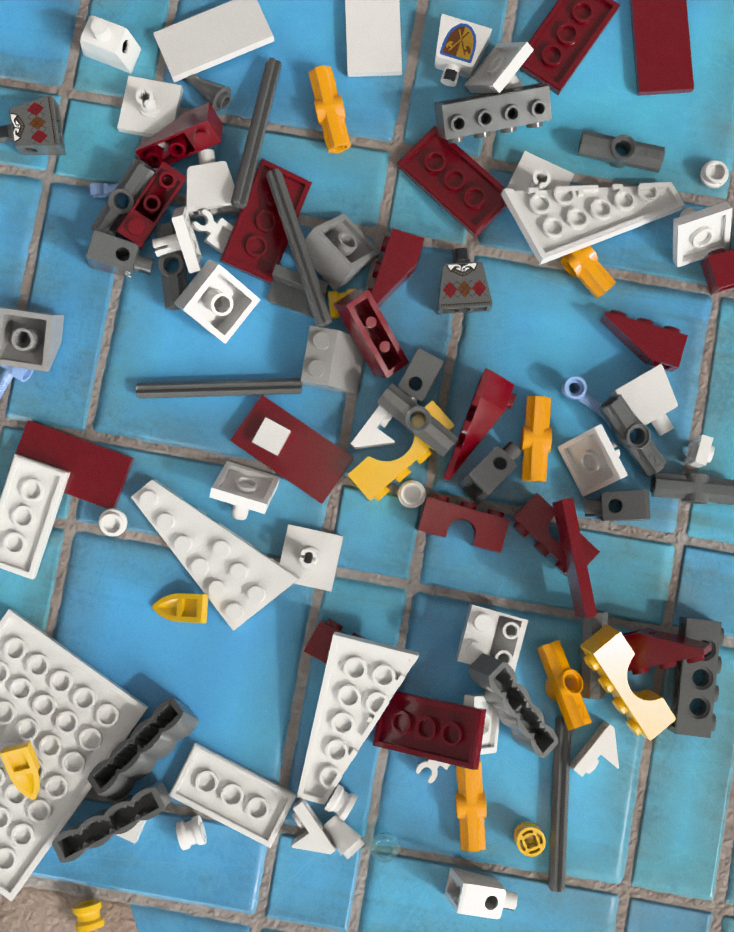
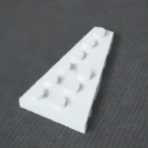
M672 182L640 183L638 186L623 187V184H612L611 187L599 188L598 185L556 186L554 190H539L538 187H531L527 191H514L513 188H506L501 193L502 198L540 265L681 211L685 205Z
M156 479L148 482L131 496L195 582L208 595L209 600L233 631L300 579L299 576L289 572L279 565L280 563L261 553L255 546L221 523H217L208 517L205 512L183 500L181 496Z
M334 632L297 798L325 805L344 772L388 706L391 698L402 684L412 665L416 662L420 654L419 652Z

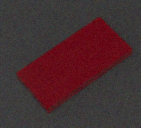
M558 0L528 43L533 48V52L519 70L537 82L549 85V90L559 95L614 17L620 4L614 0Z
M630 0L637 96L691 93L694 90L687 0Z
M435 125L396 163L397 167L475 238L507 207L501 196L503 189L506 188L456 143H448L447 140L439 137Z
M262 158L254 175L247 206L240 209L219 262L271 284L273 281V270L276 264L279 265L288 240L266 173L273 169H279L282 172L297 219L312 182Z
M261 395L230 440L321 504L327 499L354 459V457L263 395ZM265 417L291 431L278 456L252 442Z
M30 420L27 421L15 454L70 472L64 493L106 509L116 508L134 458Z
M562 499L553 502L552 505L575 616L583 618L595 617L597 611L574 499Z
M396 691L376 723L373 746L471 770H478L486 709Z

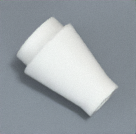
M337 815L333 816L323 826L330 835L340 856L344 855L347 860L365 844L361 840L362 835L339 819Z

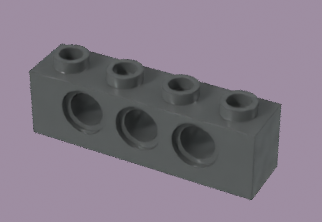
M680 617L678 636L710 643L712 650L704 655V660L699 662L687 663L686 659L676 661L677 665L674 670L671 711L676 720L669 725V731L675 734L711 738V731L715 730L716 716L713 714V706L719 697L716 675L720 673L722 666L721 657L718 656L719 645H722L724 641V628H721L722 622ZM700 669L703 673V679L699 684H694L692 675L696 670ZM698 698L700 708L697 712L691 713L689 708L690 702Z

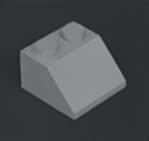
M345 213L314 227L305 239L314 269L334 290L352 281L381 254Z
M0 307V365L49 372L62 342L64 314L16 307Z
M310 325L300 380L302 386L357 395L363 355L351 334Z

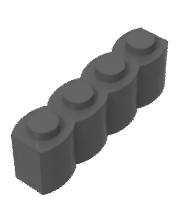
M482 653L469 666L471 679L476 685L483 688V694L487 702L497 708L500 721L510 728L514 741L528 751L545 758L558 745L555 731L545 724L541 710L531 703L527 689L517 683V677L512 667L501 660Z
M173 697L166 699L155 709L151 718L144 720L134 729L129 739L122 741L113 749L109 759L103 760L93 768L87 780L97 795L114 801L125 797L134 787L136 780H140L148 775L156 765L157 760L170 754L178 740L185 738L195 729L199 719L188 705Z
M163 781L150 783L135 795L120 799L109 809L100 810L84 822L70 826L59 834L51 844L60 862L73 861L88 849L105 844L114 835L131 830L140 821L154 818L169 805L172 799Z

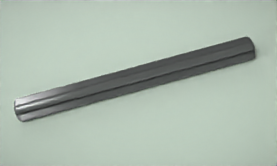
M269 58L265 64L231 198V205L239 209H243L248 203L282 67L281 62L275 58Z
M279 169L270 170L266 173V177L315 323L319 327L329 325L332 319L283 174Z
M300 378L137 383L136 395L140 399L301 394L302 384Z
M563 716L555 718V733L558 738V745L554 748L548 882L550 891L563 892L565 890L571 730L568 731Z

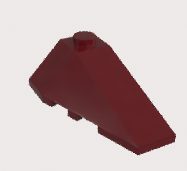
M485 368L479 379L458 436L459 439L455 444L442 480L444 482H448L505 412L506 408L511 409L517 395L512 392L515 384L492 370Z

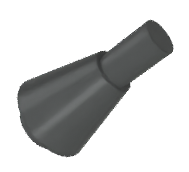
M196 74L185 78L188 83L197 88L207 103L210 102L216 112L227 108L230 104L231 89L229 87L202 79Z

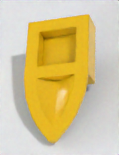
M170 594L155 602L152 608L161 617L170 621L206 623L208 595Z
M31 741L3 748L0 756L14 786L26 797L35 800L40 788L38 770L41 765Z

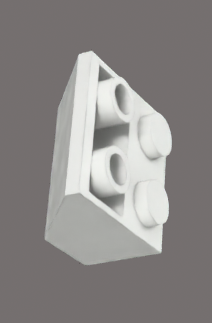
M469 604L455 659L471 665L482 653H485L509 664L515 672L528 620Z

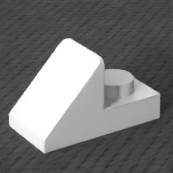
M378 406L351 442V447L358 450L394 445L395 441L378 429L380 426L385 428L393 416Z
M606 721L599 726L570 762V767L582 777L585 773L590 774L599 763L597 758L600 755L619 769L615 729Z
M300 799L295 802L293 806L295 812L292 816L301 829L305 827L307 830L294 838L290 847L326 854L335 852L336 847L330 835L307 800Z

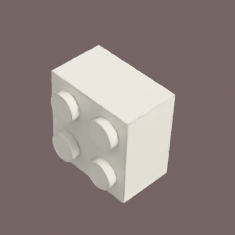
M208 260L174 304L213 336L226 344L260 299L221 265Z

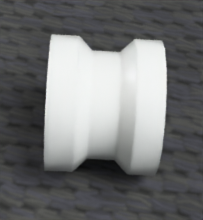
M337 784L324 810L335 812L338 814V818L344 821L352 810L358 795L347 793L342 785Z
M200 815L193 816L191 821L185 822L180 820L176 822V834L183 851L189 849L193 844L203 845L207 843L206 831Z

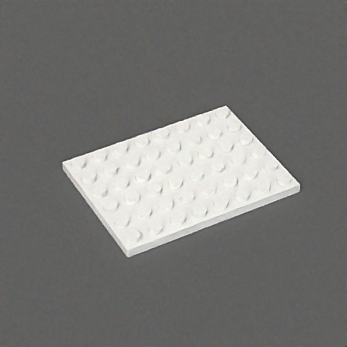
M9 609L0 621V753L5 747L31 741L41 766L38 770L40 778L39 792L36 799L32 800L14 786L0 756V894L10 901L17 896L52 846V841L62 832L93 788L87 780L90 772L97 764L109 759L113 749L129 737L149 708L13 609Z

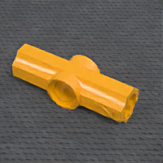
M318 66L308 72L315 98L313 102L318 124L322 126L328 153H341L351 148L344 120L346 115L341 95L337 92L331 66Z
M591 246L560 257L561 264L572 277H578L596 299L616 284V281L598 262V256Z
M526 397L524 426H522L520 449L523 451L521 481L546 482L547 459L552 444V429L549 428L551 416V398Z
M560 640L536 648L548 677L545 682L546 693L552 700L557 701L568 731L592 723L580 693L583 689L582 677L576 670L570 668Z
M480 760L478 770L456 766L458 792L455 793L456 815L457 819H459L461 851L479 852L486 850L484 817L487 815L486 796L482 784V763Z

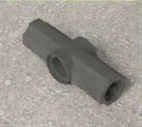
M583 130L577 156L605 161L615 168L628 166L658 173L664 160L665 147L634 141L628 135L614 137ZM615 148H623L627 155H619Z
M135 158L116 189L110 193L106 205L91 229L116 236L118 228L156 171L144 161ZM119 193H125L129 197L130 204L128 207H123L118 203L117 196Z
M164 223L156 226L157 239L176 234L173 223ZM178 250L159 257L158 267L161 271L166 310H181L174 302L188 286L186 276L187 265L183 252ZM170 262H179V268L176 272H167V266Z
M393 383L376 402L405 426L408 432L416 435L442 458L459 439L431 416L426 408L419 406ZM413 414H421L426 422L424 426L416 428L410 424L409 418Z
M617 394L603 402L599 408L600 412L615 432L617 443L626 448L643 475L650 477L661 471L667 463L651 440L649 429L638 421L622 395ZM634 429L636 438L631 442L630 433Z
M658 472L652 475L650 482L651 497L680 499L681 502L707 504V502L734 505V480L710 478L709 475L698 473L679 475Z
M596 610L597 614L595 617H582L581 644L603 626L608 625L607 611ZM579 646L580 676L583 680L581 696L582 698L599 700L605 698V690L598 682L600 676L597 671H593L583 659L586 654Z

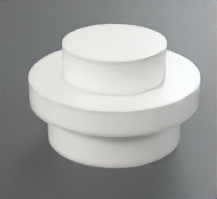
M717 160L707 162L700 171L702 183L709 188L721 187L727 181L729 175L726 165Z
M406 481L398 490V499L407 508L419 507L426 497L425 488L418 481Z
M116 508L105 510L99 517L100 529L109 536L122 534L128 524L126 515Z

